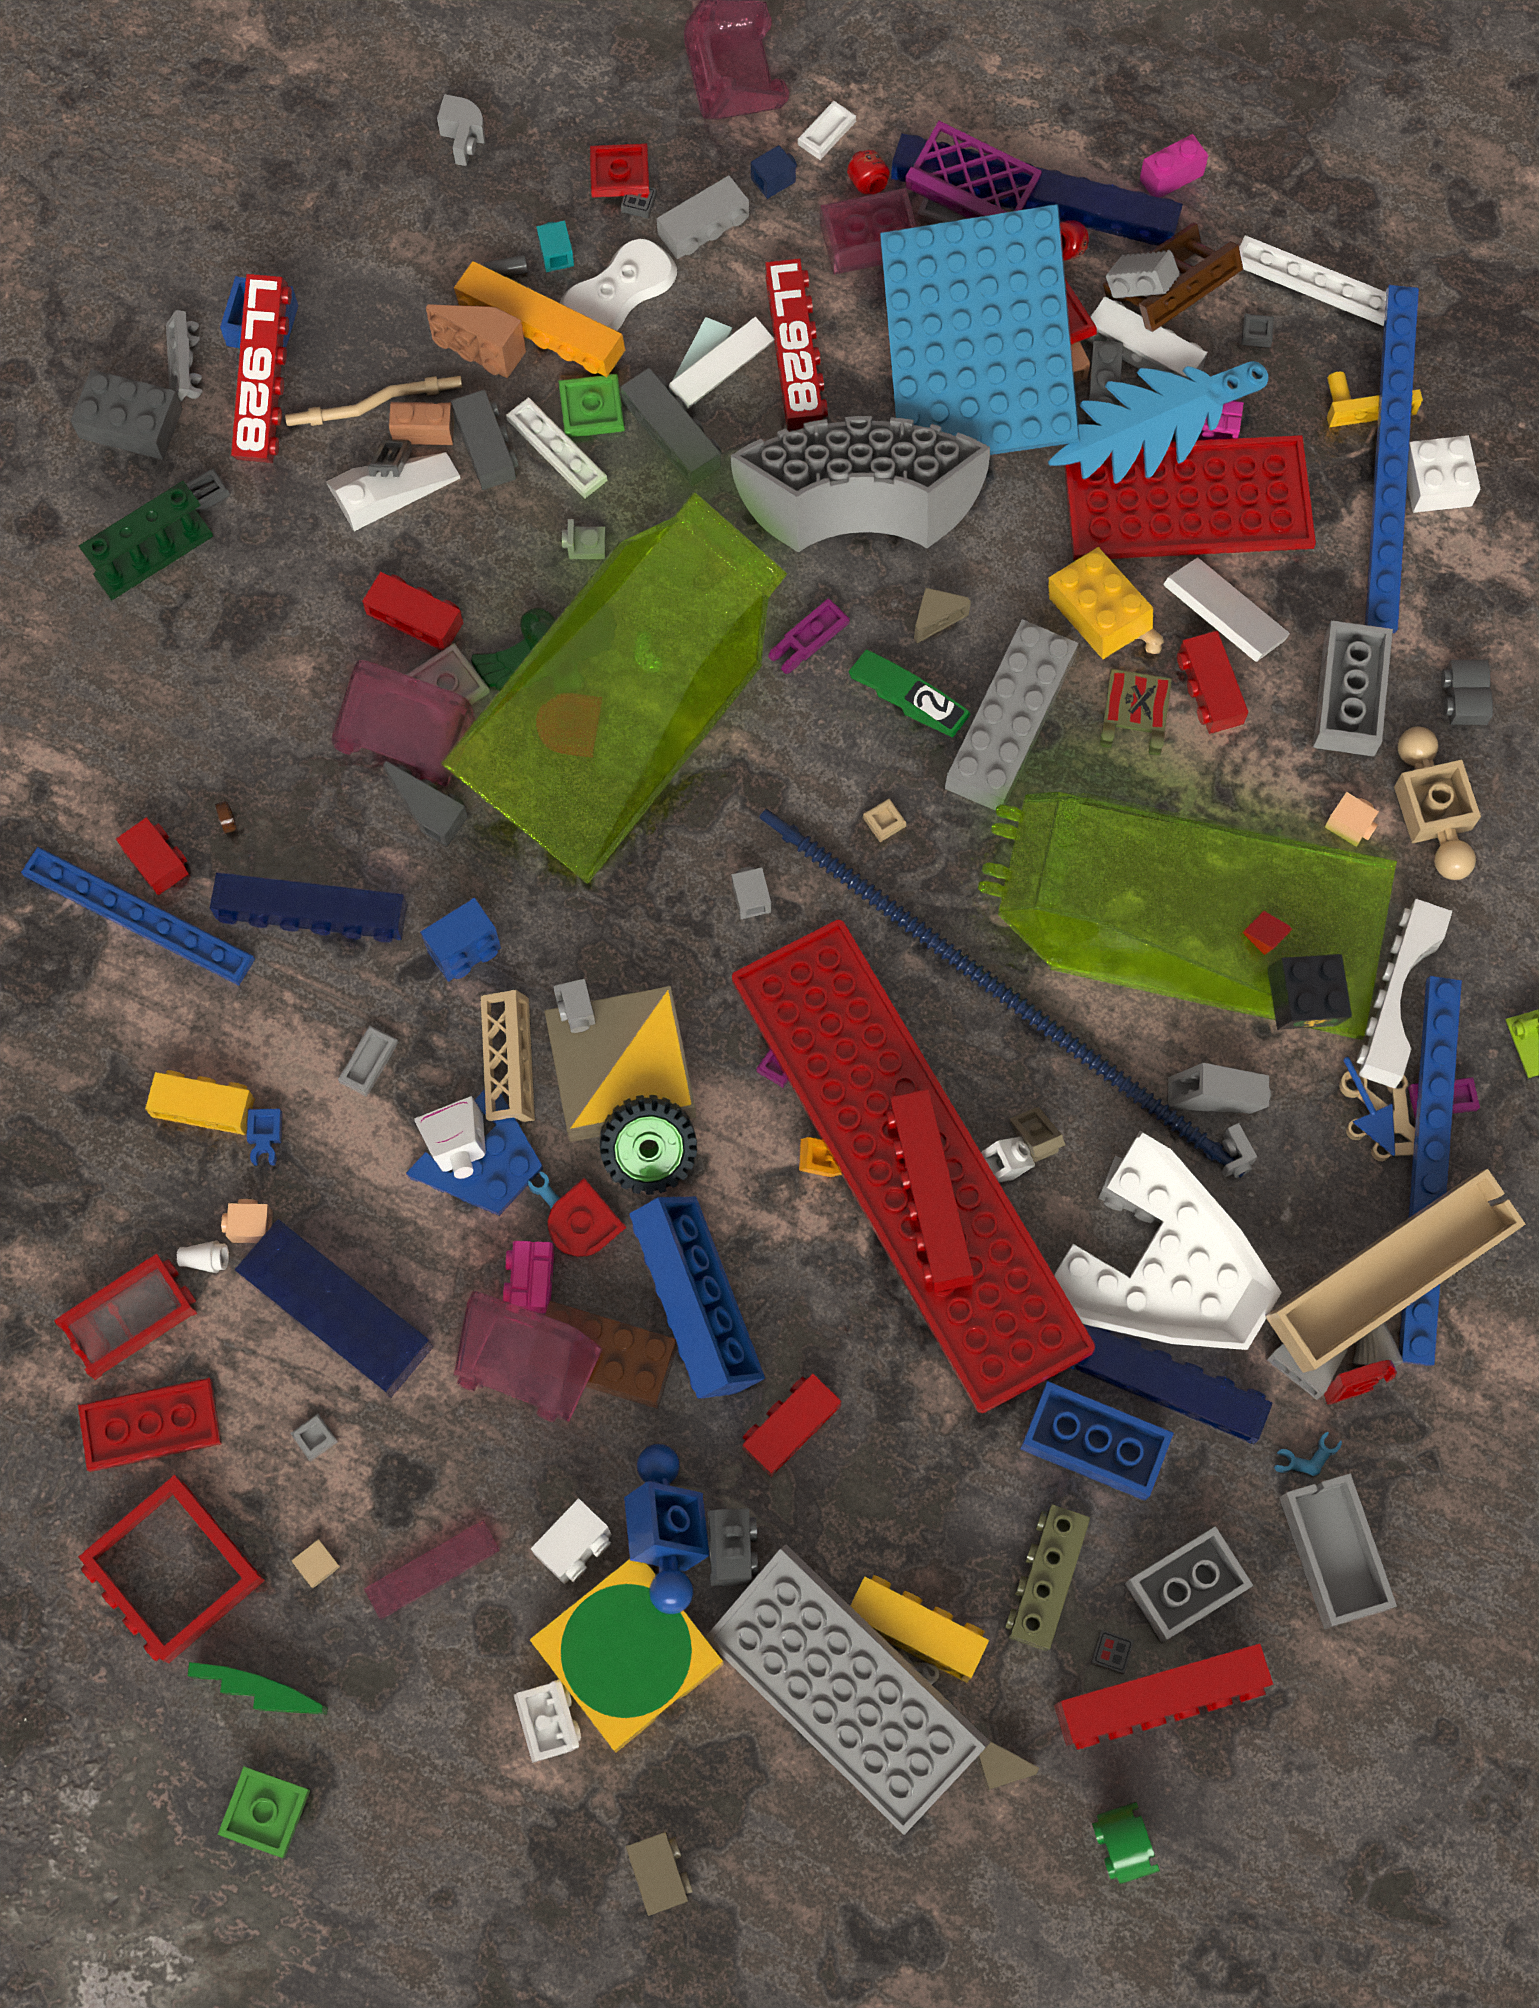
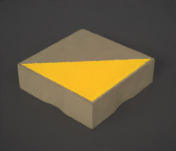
M671 986L590 1001L595 1024L590 1025L589 1029L578 1033L571 1032L568 1020L561 1021L558 1008L544 1010L570 1142L600 1137L602 1126L605 1125V1119L608 1114L611 1115L617 1105L620 1107L624 1105L623 1101L629 1098L631 1101L636 1100V1096L643 1095L644 1098H649V1095H657L658 1099L663 1097L670 1099L672 1104L676 1103L681 1107L689 1119L696 1118L695 1103Z

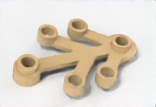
M1347 1071L1339 1082L1341 1092L1350 1098L1357 1097L1365 1104L1358 1088L1357 1090H1350L1347 1087V1082L1353 1081L1349 1071ZM1403 1075L1401 1079L1402 1088L1386 1086L1388 1091L1392 1093L1394 1134H1401L1410 1141L1395 1143V1156H1410L1414 1152L1415 1127L1409 1123L1405 1090L1408 1086V1080ZM1359 1076L1375 1110L1377 1111L1388 1106L1367 1088V1079ZM1353 1119L1346 1127V1134L1352 1140H1360L1367 1134L1363 1130L1361 1134H1355L1352 1131V1125H1356L1353 1121L1357 1120ZM1377 1142L1371 1149V1154L1377 1161H1386L1392 1156L1388 1151L1387 1155H1380L1377 1152V1146H1380Z

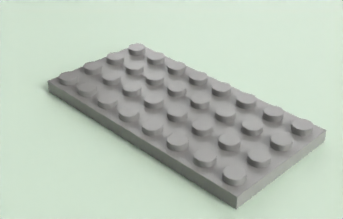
M786 1544L775 1554L705 1637L708 1643L903 1835L908 1832L990 1743L968 1719Z

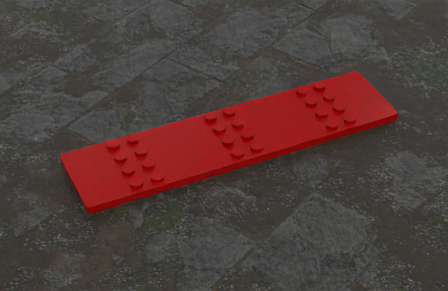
M835 920L735 971L732 974L734 987L773 1052L774 1057L976 1410L979 1413H985L1091 1356L1095 1351V1343L842 920ZM928 1089L973 1270L972 1285L934 1292L932 1282L926 1283L924 1279L922 1263H927L925 1252H918L914 1232L920 1230L917 1220L911 1221L907 1201H911L912 1196L910 1189H903L900 1170H905L903 1158L896 1159L893 1140L898 1139L896 1128L889 1129L886 1110L891 1109L890 1097Z

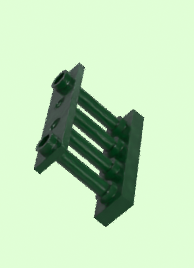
M184 481L179 482L79 545L80 550L96 570L93 573L95 579L111 601L214 537L209 527L195 510L201 505Z

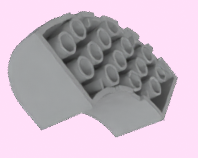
M872 416L845 417V422L828 424L827 419L804 423L803 429L791 432L783 429L777 432V437L765 442L759 439L731 455V468L738 493L755 520L768 533L797 552L826 538L859 532L895 535L929 548L950 532L972 507L987 475L990 447L959 432L956 436L942 432L941 426L931 424L930 428L914 425V420L891 417L890 422L872 421Z

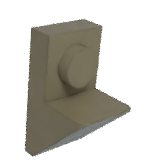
M1039 1107L1009 1119L1016 1136L1022 1137L1024 1143L1028 1146L1034 1163L1056 1154L1059 1151L1058 1148L1065 1146L1063 1135Z

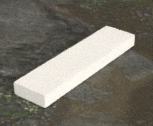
M754 317L670 382L668 387L682 400L688 409L772 344L775 339L761 322Z
M529 397L506 414L510 424L584 498H587L607 482V475Z

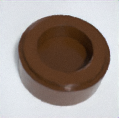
M223 801L215 804L224 833L236 831L237 826L229 803Z

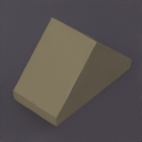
M925 587L915 626L914 640L916 643L967 617L971 605L969 598Z
M991 1741L977 1757L987 1790L1036 1775L1039 1767Z

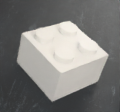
M1469 436L1409 442L1407 487L1413 513L1470 507L1473 505L1481 489Z
M578 1498L534 1544L531 1550L561 1582L566 1584L571 1580L574 1583L586 1571L585 1563L593 1554L599 1557L611 1544L609 1537L612 1534L608 1526Z

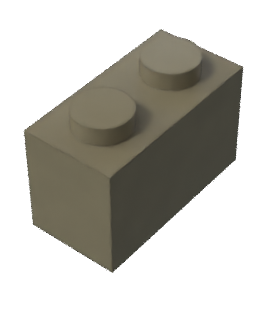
M667 1832L626 1846L648 1916L689 1901L687 1894L693 1892L687 1872H679L676 1859L682 1856L675 1837L669 1839Z

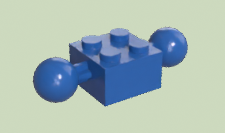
M653 1444L646 1447L640 1453L637 1460L638 1474L645 1483L624 1497L630 1561L659 1566L660 1573L653 1578L649 1588L651 1602L656 1609L665 1614H677L685 1610L693 1598L692 1582L681 1571H687L710 1556L703 1493L670 1486V1483L675 1480L679 1473V1458L671 1447L664 1444Z

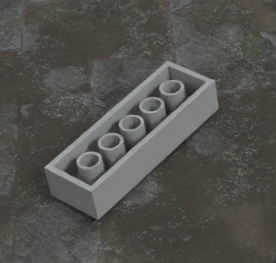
M1023 619L1021 620L947 774L946 790L1002 813L1072 666L1079 643Z

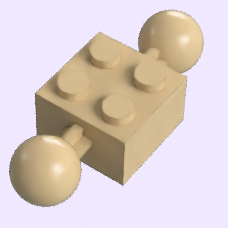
M1412 727L1400 736L1398 753L1404 762L1415 766V770L1402 773L1394 789L1412 843L1438 838L1440 847L1436 851L1434 859L1437 871L1447 879L1460 880L1467 877L1473 871L1476 856L1469 844L1458 839L1457 833L1471 831L1481 815L1463 761L1458 760L1434 766L1433 759L1438 752V740L1435 734L1425 727Z

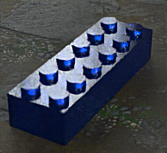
M279 1219L235 1268V1271L243 1280L389 1398L394 1396L433 1348L429 1339Z

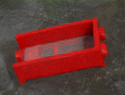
M156 1253L54 1320L56 1325L67 1335L71 1342L69 1345L85 1364L86 1368L84 1370L94 1380L185 1319L197 1314L192 1306L196 1299L186 1285L181 1288L177 1283L175 1277L180 1274L169 1258L163 1261Z

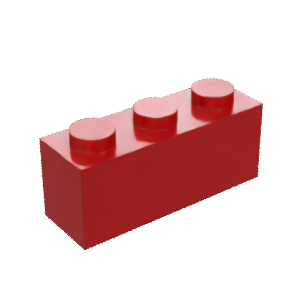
M380 571L362 600L367 615L441 651L451 645L463 625L461 611L456 604L449 600L441 601L434 598L428 590L422 587H417L416 589L395 574L389 576Z
M1218 631L1183 640L1179 653H1177V662L1181 671L1185 670L1188 677L1187 689L1189 695L1192 698L1195 697L1197 701V715L1201 725H1206L1209 734L1243 725L1249 712Z
M814 1374L808 1379L802 1376L789 1390L792 1395L784 1403L778 1400L767 1411L766 1415L769 1418L761 1426L754 1424L742 1437L746 1441L742 1445L743 1451L771 1478L841 1407L842 1401Z

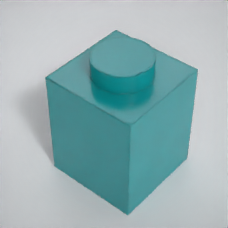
M552 221L536 226L545 271L550 272L574 267L573 252L565 221Z

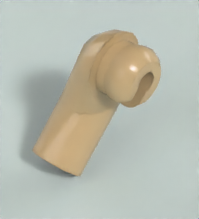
M1151 629L1137 638L1146 642L1145 650L1147 653L1159 654L1161 652V644L1164 643V639L1156 630Z

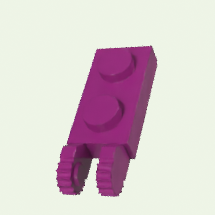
M827 599L784 635V639L772 648L768 657L775 661L783 656L791 647L795 653L781 666V670L788 674L850 623V618L830 599Z

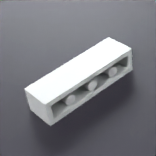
M1104 297L1091 316L1092 321L1097 327V335L1086 340L1093 343V340L1123 343L1122 360L1139 369L1160 370L1187 379L1189 378L1183 372L1185 367L1190 366L1199 370L1203 369L1207 352L1202 350L1198 344L1189 343L1167 328L1159 327L1153 332L1147 330L1144 326L1142 315L1127 309L1119 301H1113Z

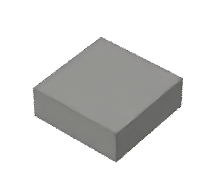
M316 1414L290 1433L310 1462L338 1442L319 1414Z

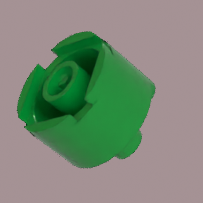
M1137 1801L1097 1814L1098 1821L1092 1823L1098 1844L1106 1843L1110 1855L1104 1858L1111 1880L1118 1878L1120 1884L1160 1872L1158 1864L1151 1866L1149 1861L1150 1858L1155 1857L1144 1821L1141 1816L1134 1817L1133 1811L1139 1809Z

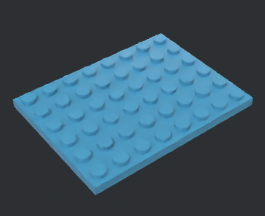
M1058 205L880 233L896 418L914 420V425L930 428L931 424L941 426L942 432L954 436L959 432L989 446L990 455L1080 442Z

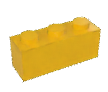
M167 1070L165 1074L155 1072L145 1109L153 1118L246 1135L248 1109L253 1108L255 1098L250 1090H247L248 1087L240 1083L229 1082L228 1086L216 1084L214 1079L198 1076L197 1080L185 1078V1075L180 1072Z

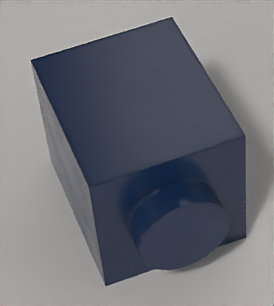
M778 145L751 161V180L768 199L796 182V161L790 153L786 154L781 146Z

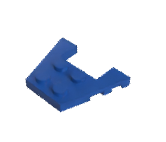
M484 1089L474 1101L482 1111V1114L486 1116ZM501 1094L495 1101L496 1111L509 1109ZM513 1117L492 1121L496 1126L485 1136L486 1154L483 1158L471 1162L474 1171L469 1177L460 1179L454 1176V1172L442 1171L427 1152L406 1172V1175L411 1180L429 1185L435 1190L448 1193L460 1198L464 1202L500 1216L528 1186V1181L531 1182L542 1171L543 1166L516 1119Z

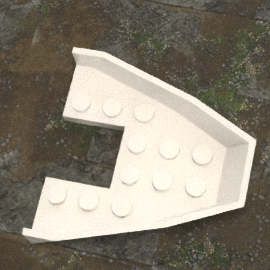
M1139 1131L1106 1187L1163 1222L1130 1277L1073 1243L1054 1276L1080 1320L1085 1325L1170 1344L1248 1350L1265 1322V1316L1271 1312L1282 1292L1242 1230L1170 1148Z

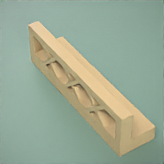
M517 990L481 996L486 1119L495 1121L514 1117L521 1122L534 1121L529 998ZM504 1001L505 1011L496 1021L491 1016V1003ZM501 1029L506 1033V1043L498 1052L493 1048L492 1039ZM503 1060L508 1065V1073L499 1082L494 1078V1069ZM504 1091L509 1095L510 1109L496 1111L495 1101Z

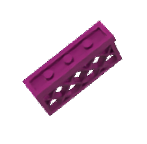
M938 120L913 167H910L906 175V188L970 219L1007 213V211L1001 209L999 200L1010 196H1015L1017 202L1014 211L1023 210L1042 175V171ZM940 132L952 136L954 145L939 150L936 140ZM970 146L978 149L980 158L964 162L961 149ZM957 151L960 164L945 169L941 156ZM937 157L941 170L928 173L922 170L921 167L926 160ZM995 159L1004 162L1006 171L990 175L986 162ZM983 164L986 177L970 181L967 168ZM963 170L967 183L958 186L950 184L947 174ZM1025 172L1033 176L1028 185L1016 188L1012 175ZM1008 176L1012 190L996 194L993 181ZM989 183L992 196L983 199L975 196L973 187Z

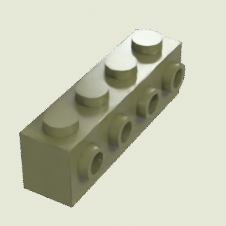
M1053 1504L1048 1508V1512L1041 1511L1035 1529L1041 1532L1038 1544L1031 1543L1025 1561L1031 1564L1028 1576L1021 1575L1015 1595L1021 1597L1017 1610L1010 1609L1005 1628L1010 1629L1009 1639L1044 1651L1050 1650L1091 1517Z

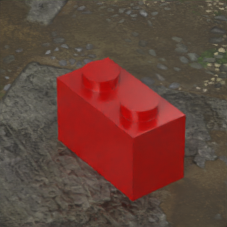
M146 817L117 837L116 841L157 896H159L188 875L183 865L187 862V859L177 846L171 849L166 843L169 836L161 825L157 823L153 826Z

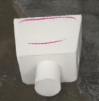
M472 1096L414 1118L431 1155L442 1171L447 1172L453 1169L454 1176L460 1179L473 1174L474 1170L471 1162L483 1158L486 1154L483 1114Z

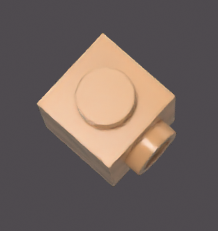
M1346 792L1331 814L1325 828L1357 847L1362 838L1369 840L1378 824L1373 821L1379 811L1374 809L1369 801L1362 798L1358 799Z
M239 1199L238 1204L228 1203V1212L222 1215V1232L226 1233V1237L232 1243H271L273 1211L268 1204H258V1201L253 1199Z

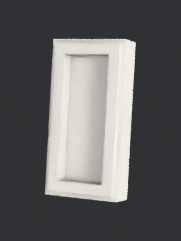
M833 101L798 138V145L821 160L854 125L856 115Z

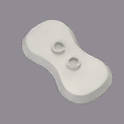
M646 239L632 240L617 250L603 272L568 289L562 296L560 304L618 331L629 312L636 305L661 295L673 285L677 276V267L672 257L656 243Z

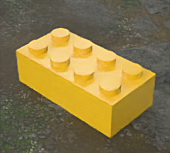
M873 1575L869 1579L864 1576L850 1606L888 1643L899 1649L902 1648L905 1652L935 1665L938 1669L966 1683L972 1678L989 1642L988 1639L983 1637L985 1631L967 1622L964 1626L953 1622L954 1616L935 1606L932 1611L922 1606L923 1600L910 1592L904 1591L900 1595L890 1590L892 1584L881 1577Z

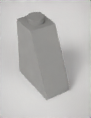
M1201 1063L1168 1077L1169 1109L1251 1114L1269 1107L1271 1097L1269 1075Z

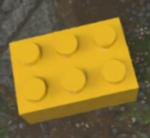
M1099 547L1048 577L1049 599L1102 659H1105L1153 629V607Z

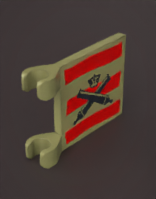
M1111 669L1100 746L1112 747L1115 728H1125L1152 733L1149 753L1160 755L1164 745L1172 678Z

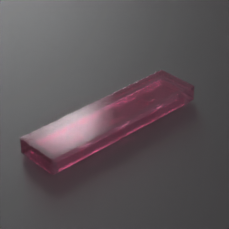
M482 1520L364 1588L379 1619L382 1620L496 1554L500 1549L486 1523Z

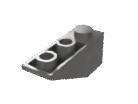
M385 761L383 765L386 774L420 831L448 847L468 818L464 802L453 794L449 793L446 796L439 792L438 787L427 779L423 778L420 781L411 776V771L403 765L396 764L394 766Z

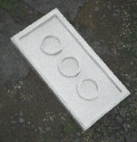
M1198 557L1170 575L1163 584L1256 662L1282 644L1290 634Z

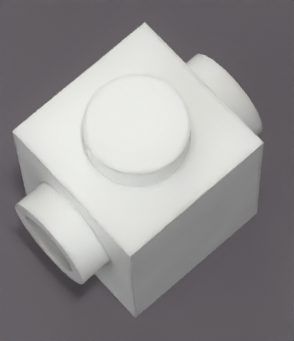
M1022 1137L999 1140L981 1152L999 1183L1014 1180L1035 1166L1030 1150Z

